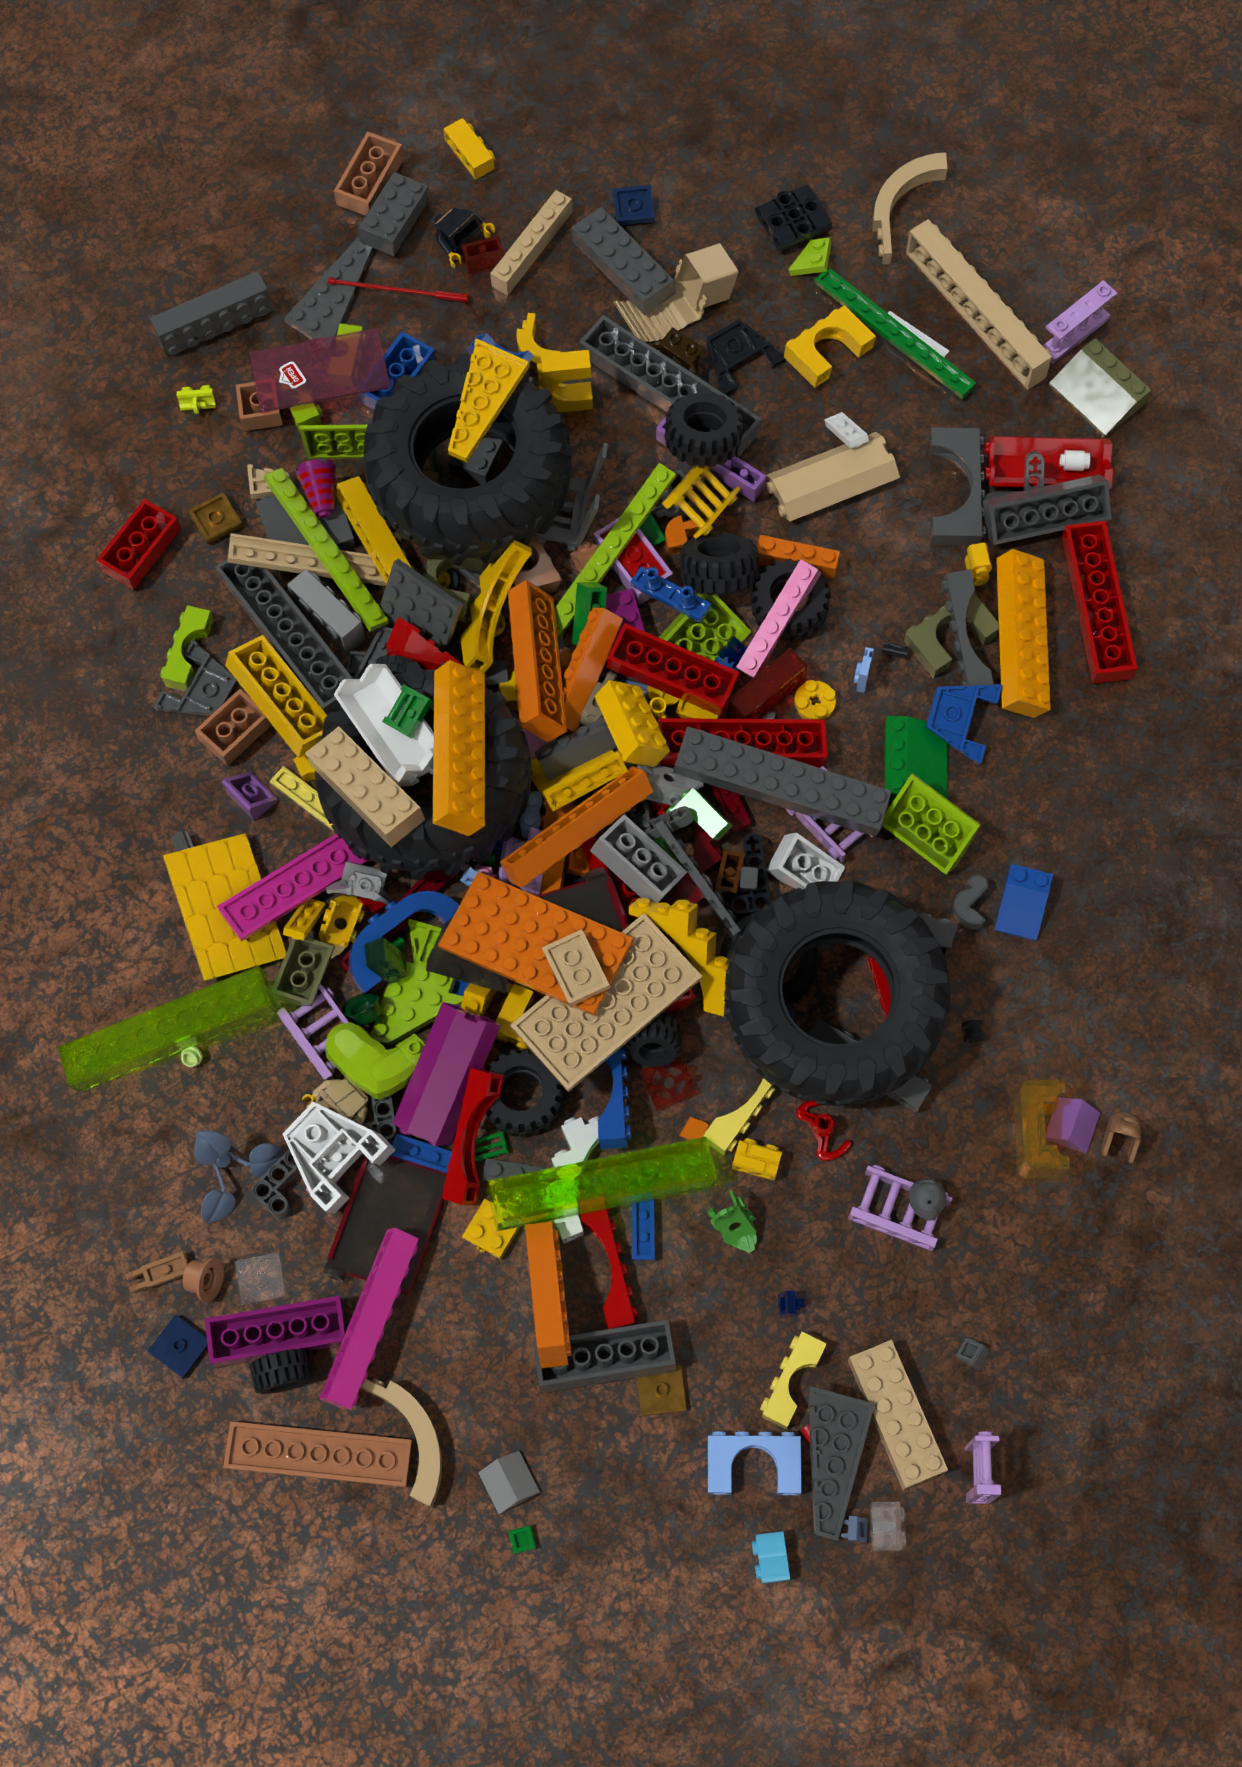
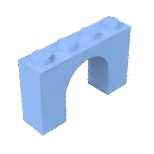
M717 1431L712 1432V1436L708 1435V1495H731L732 1462L741 1451L749 1448L764 1450L773 1458L777 1469V1495H801V1436H795V1432H782L781 1436H772V1432H758V1436H749V1432H735V1436H726V1432Z

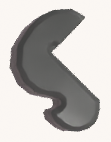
M973 875L967 880L966 890L956 895L952 906L953 916L962 926L968 929H980L986 922L979 913L972 909L987 892L988 881L982 875Z

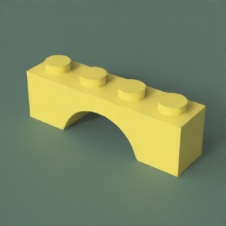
M801 1332L799 1337L794 1336L789 1347L793 1351L790 1357H784L780 1366L783 1372L780 1378H774L770 1387L773 1393L770 1399L765 1397L760 1410L764 1411L762 1418L787 1430L797 1408L789 1394V1380L795 1372L802 1368H816L826 1343L804 1332Z

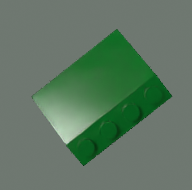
M886 716L884 725V789L891 791L888 803L894 801L912 773L947 799V743L925 728L927 721L908 716Z

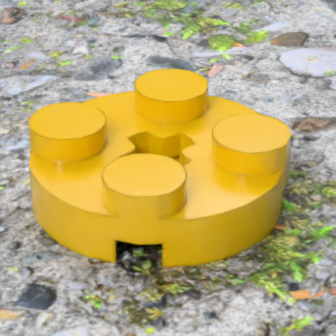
M806 681L805 684L798 688L795 694L794 704L797 713L803 719L829 718L834 712L836 705L835 691L824 682ZM816 697L821 703L812 705L810 699Z

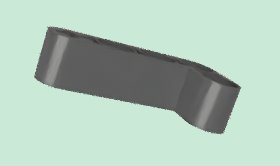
M393 1095L381 1100L371 1096L375 1122L361 1125L381 1135L384 1129H393L390 1136H383L392 1144L395 1135L398 1134V1128L393 1124L396 1115ZM383 1107L390 1108L389 1113L386 1115H380L379 1110Z
M290 1149L252 1188L253 1195L258 1202L277 1219H284L290 1214V1204L281 1192L300 1174L297 1165L290 1164L293 1158ZM278 1172H284L285 1176L282 1180L277 1181L274 1179ZM262 1188H269V1193L266 1196H259V1191ZM282 1202L285 1204L283 1210L279 1212L274 1211L277 1203Z

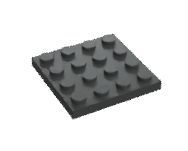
M397 559L393 562L380 609L388 619V624L385 627L393 629L396 620L400 617L416 626L420 630L419 635L427 641L432 639L435 642V646L443 653L447 652L463 604L400 559Z

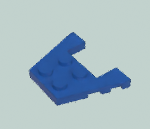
M1002 685L937 687L925 728L975 763L981 764L986 745L966 740L976 699L997 704Z

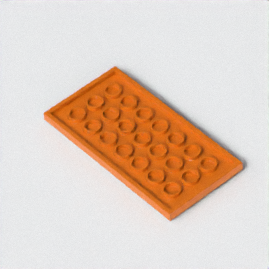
M478 871L442 936L438 947L569 1005L542 947L582 929L611 986L634 939ZM609 989L572 1007L595 1016Z

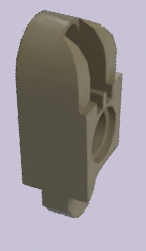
M609 671L603 684L596 682L581 715V725L588 726L598 718L603 717L594 696L609 680L616 681L617 674Z

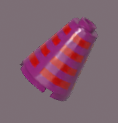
M321 459L311 460L298 465L299 469L295 468V473L314 514L319 516V518H328L335 510L336 465L331 459H326L327 463H322Z

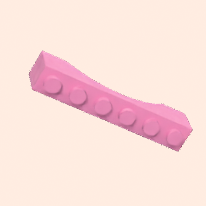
M800 559L736 666L739 670L758 680L788 622L820 577L821 572L817 568Z

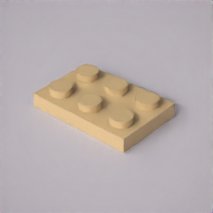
M582 929L542 947L570 1007L610 988Z

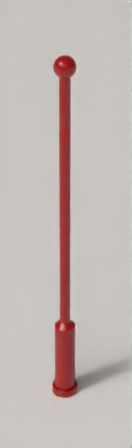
M333 277L328 279L329 285L342 284L434 296L436 299L464 303L468 301L467 293L428 292L335 280Z

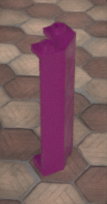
M442 1002L393 1120V1124L400 1128L399 1131L409 1136L415 1135L437 1147L451 1145L457 1131L470 1068L483 1069L501 1026L500 1024L486 1016L472 1014L458 1005Z

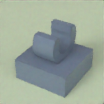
M849 1516V1520H843V1524L848 1525V1533H841V1537L847 1538L849 1541L867 1543L868 1519Z

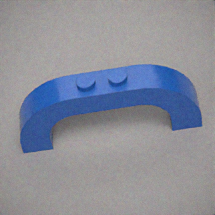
M422 891L411 894L398 903L394 900L385 907L387 911L380 916L377 913L368 920L370 924L357 935L349 953L350 974L360 992L364 994L382 980L373 968L370 960L371 948L379 938L413 913L421 911L435 915L447 929L459 904L442 893Z

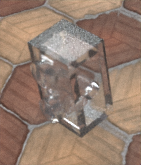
M871 1502L872 1552H900L902 1546H906L905 1532H901V1522L905 1521L904 1508H900V1502Z

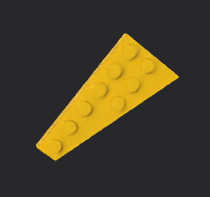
M477 338L475 339V347L470 359L471 364L466 375L460 399L461 404L457 411V420L448 448L449 455L466 463L530 367L529 361Z

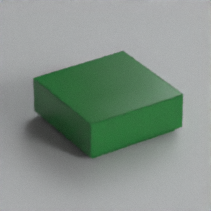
M531 1525L508 1531L514 1555L536 1549Z

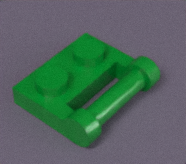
M403 684L398 699L382 722L412 739L433 700Z

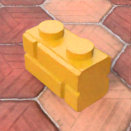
M745 1138L744 1141L739 1140L732 1169L775 1181L782 1152L778 1151L779 1148L774 1145L767 1144L766 1147L757 1145V1141Z

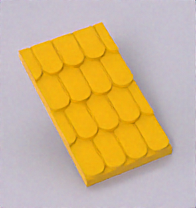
M245 833L162 855L204 981L285 957L286 951L276 921L241 942L217 909V906L261 880Z

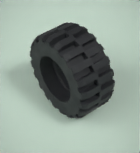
M703 391L697 392V394L689 393L686 397L678 398L667 411L664 438L666 447L674 457L677 456L679 461L682 463L685 461L690 466L698 465L699 468L709 466L711 468L715 467L716 464L722 465L727 462V459L731 460L740 449L743 416L739 408L730 399L726 400L725 396H717L713 392H709V394L703 393ZM707 427L715 431L700 432L692 428Z
M708 533V535H700L696 539L693 537L686 541L680 549L681 580L685 586H690L693 591H697L700 594L725 595L745 591L746 588L752 587L758 579V548L751 539H746L745 536H738L734 533Z
M786 559L782 563L781 560L774 562V566L768 565L764 568V573L760 572L758 574V579L753 584L751 600L752 614L758 626L762 625L774 604L771 597L784 588L799 563V559L797 562H793L792 559ZM822 572L811 592L807 595L810 603L804 609L795 611L780 637H784V641H790V638H795V641L802 640L804 635L809 637L813 635V630L818 631L822 623L825 622L829 611L830 589L828 588L829 583L826 578H823Z
M516 1049L510 1050L509 1055L505 1056L504 1053L498 1055L496 1062L492 1060L488 1064L489 1071L504 1075L502 1087L513 1077L530 1076L540 1083L542 1097L534 1107L524 1111H516L504 1105L500 1093V1097L485 1113L487 1120L494 1124L497 1130L500 1132L504 1130L510 1136L519 1134L520 1137H527V1133L536 1135L539 1134L540 1129L546 1130L549 1128L550 1122L557 1119L558 1111L562 1109L564 1092L563 1086L537 1056L530 1053L529 1049H522L521 1053H517Z

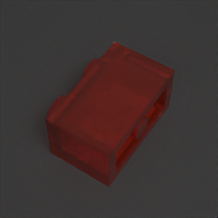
M499 235L461 245L463 260L468 274L494 268L504 257V250Z

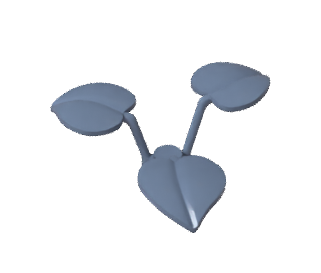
M196 1131L195 1158L202 1165L214 1163L213 1168L216 1170L221 1186V1191L212 1190L205 1196L201 1206L203 1221L205 1223H212L227 1217L235 1206L233 1194L225 1193L226 1188L219 1169L220 1167H226L230 1163V1159H234L245 1166H250V1174L252 1176L262 1177L283 1156V1149L270 1143L260 1144L251 1151L249 1155L250 1162H247L233 1155L232 1152L228 1153L230 1140L226 1135L215 1131Z

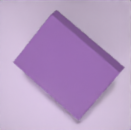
M251 771L223 779L222 781L227 794L253 821L278 800Z
M1058 1097L1044 1139L1086 1154L1100 1112L1082 1099Z

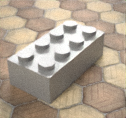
M305 569L287 584L292 601L347 655L350 654V651H353L366 640L364 635L365 629L361 624L362 619L357 613L354 612L352 614L342 599L338 600L335 598L334 592L328 586L324 587L315 573L310 574Z
M625 814L596 841L590 850L641 898H648L650 901L660 903L687 874L683 867Z

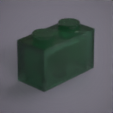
M381 937L364 944L367 967L387 983H395L407 977L405 954L389 941Z

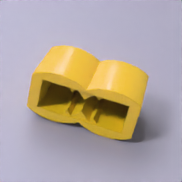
M978 543L970 545L967 548V556L964 559L966 570L971 569L974 585L981 586L989 580V572L992 569L987 544Z

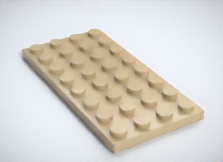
M642 914L621 932L633 937L634 942L595 1016L572 1006L570 1007L546 995L510 1025L513 1031L568 1092L702 979V975L645 914Z

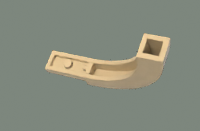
M946 152L926 155L906 163L896 170L882 186L875 203L872 232H877V240H881V245L878 246V256L882 257V264L891 263L892 247L889 216L894 205L906 192L918 185L946 180Z
M375 1378L372 1381L366 1379L364 1384L360 1386V1389L392 1404L407 1418L413 1428L419 1450V1467L415 1484L409 1496L432 1508L441 1482L442 1455L439 1439L429 1416L419 1402L396 1383L390 1381L387 1388H384L385 1384Z

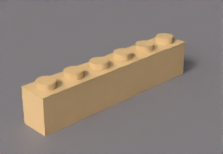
M557 190L554 191L490 273L493 288L507 296L510 294L572 214V198Z

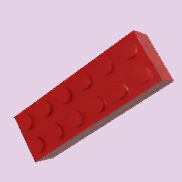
M626 623L623 624L607 657L606 668L718 716H722L739 677V671Z

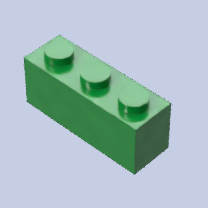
M577 582L572 644L578 645L580 634L585 628L588 614L592 611V608H605L607 587L596 582Z

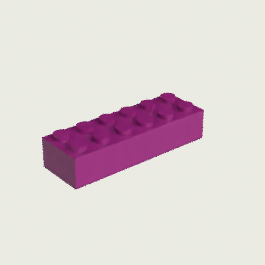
M340 1296L205 1318L209 1362L214 1368L252 1362L262 1356L289 1349H301L310 1352L340 1347L347 1331L344 1302Z

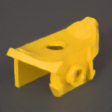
M344 894L331 899L328 907L330 909L325 911L323 921L326 924H322L319 938L321 942L335 946L331 958L341 954L347 948L349 941L354 942L357 930H354L356 922L361 923L365 912L361 910L363 903H360L355 895ZM338 918L345 919L347 922L346 928L337 929L334 925L335 920Z

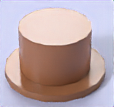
M209 1258L205 1262L191 1261L183 1274L184 1289L188 1292L196 1293L202 1302H211L216 1298L223 1283L224 1269L221 1260Z

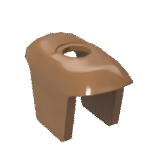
M1116 1112L1108 1120L1101 1147L1102 1155L1107 1156L1114 1133L1128 1135L1132 1139L1127 1157L1128 1162L1133 1163L1141 1140V1127L1137 1118L1133 1115Z

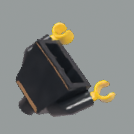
M451 208L444 215L438 214L435 217L434 226L437 230L435 233L437 244L444 254L450 257L452 268H456L453 260H458L461 264V256L453 253V250H459L482 228L483 236L488 239L491 237V233L487 230H490L492 233L495 232V226L492 223H485V220L473 209Z

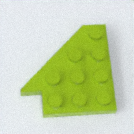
M397 959L380 1005L382 1008V1012L378 1016L380 1022L373 1024L370 1037L381 1044L391 1046L435 1021L442 1002L461 1006L463 996L452 994L457 979L456 973Z

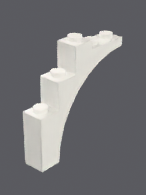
M599 1116L590 1119L586 1125L581 1117L578 1119L573 1117L564 1122L561 1129L570 1151H559L554 1154V1158H551L561 1183H551L544 1187V1191H541L563 1244L584 1236L578 1217L577 1190L582 1169L590 1153L599 1143Z

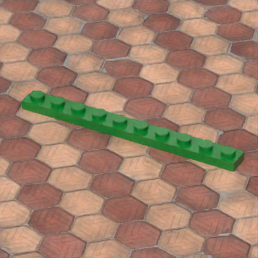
M827 267V272H822L815 279L817 286L841 305H845L855 316L958 397L963 399L975 388V381L832 269Z

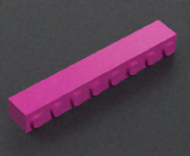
M398 1228L387 1229L319 1399L343 1410L351 1409L357 1403L359 1388L367 1378L368 1373L366 1370L369 1363H372L375 1358L377 1343L383 1338L385 1322L392 1315L393 1308L391 1307L394 1300L400 1295L402 1280L409 1272L410 1267L408 1264L417 1252L418 1246L416 1244L418 1238Z

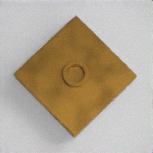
M224 492L188 510L207 545L243 527L241 520Z
M676 1365L675 1372L637 1378L641 1417L686 1412L681 1365Z

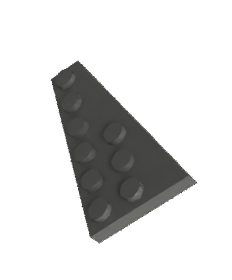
M356 238L285 316V323L331 352L332 344L337 337L339 323L341 324L346 317L357 286L329 285L328 279L333 277L335 280L360 283L362 273L366 270L372 256L373 248L359 242V238Z

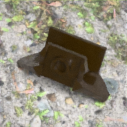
M673 327L661 342L649 344L698 377L694 366L699 362L700 354L704 347Z

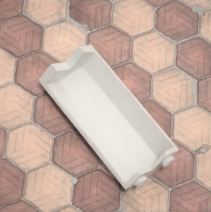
M369 664L360 679L342 680L334 696L389 777L398 786H413L420 782L419 777L428 772L431 775L433 774L434 732L424 718L412 739L382 722L402 691L400 690L401 685L386 664Z

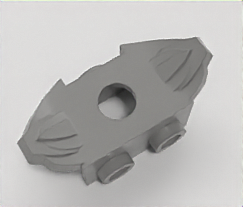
M660 763L655 767L637 764V768L645 771L654 791L647 796L646 799L668 805H677L685 791L692 788L698 790L704 785V782L673 773L674 769L661 766Z
M346 861L342 879L326 887L328 894L344 893L373 899V901H380L386 905L393 902L383 890L387 874L375 867Z

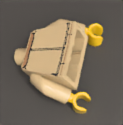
M347 1079L325 1080L313 1090L312 1095L306 1094L302 1097V1102L304 1103L311 1099V1103L315 1102L359 1124L364 1123L368 1112L366 1107L368 1103L367 1093L354 1086Z

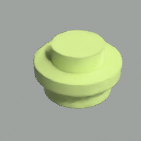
M186 1046L181 1052V1061L188 1067L197 1066L202 1061V1053L195 1046Z

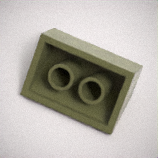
M308 937L304 941L292 939L271 990L274 999L293 1006H312L335 946Z

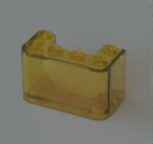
M1027 1080L1022 1084L1014 1099L1017 1173L1024 1179L1062 1180L1070 1168L1069 1157L1062 1156L1057 1150V1145H1046L1044 1115L1052 1114L1057 1109L1058 1095L1066 1091L1065 1080Z

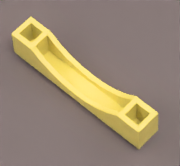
M763 1078L756 1093L747 1103L727 1115L715 1118L703 1135V1141L723 1155L727 1151L732 1152L738 1143L736 1140L740 1133L744 1135L751 1125L748 1121L752 1115L756 1117L763 1108L761 1103L764 1098L769 1099L774 1093L775 1088Z

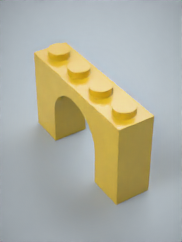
M844 305L839 309H834L825 319L818 320L812 328L805 329L797 338L790 339L785 345L784 358L816 388L830 378L832 366L816 350L815 344L823 339L839 340L859 358L873 348L876 336Z
M589 350L540 354L541 363H537L539 389H548L552 395L550 402L556 407L557 413L593 409L591 382L561 383L568 380L591 378Z
M515 983L513 984L495 1021L501 1025L495 1039L503 1043L511 1042L521 1051L522 1049H529L510 1025L530 1009L535 998L533 991Z

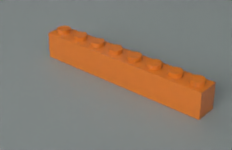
M632 766L626 773L615 778L500 861L509 881L520 888L530 884L535 877L545 873L553 864L563 860L568 853L578 849L586 840L596 836L601 829L611 825L615 819L629 812L637 803L644 801L648 795L654 792L645 771Z

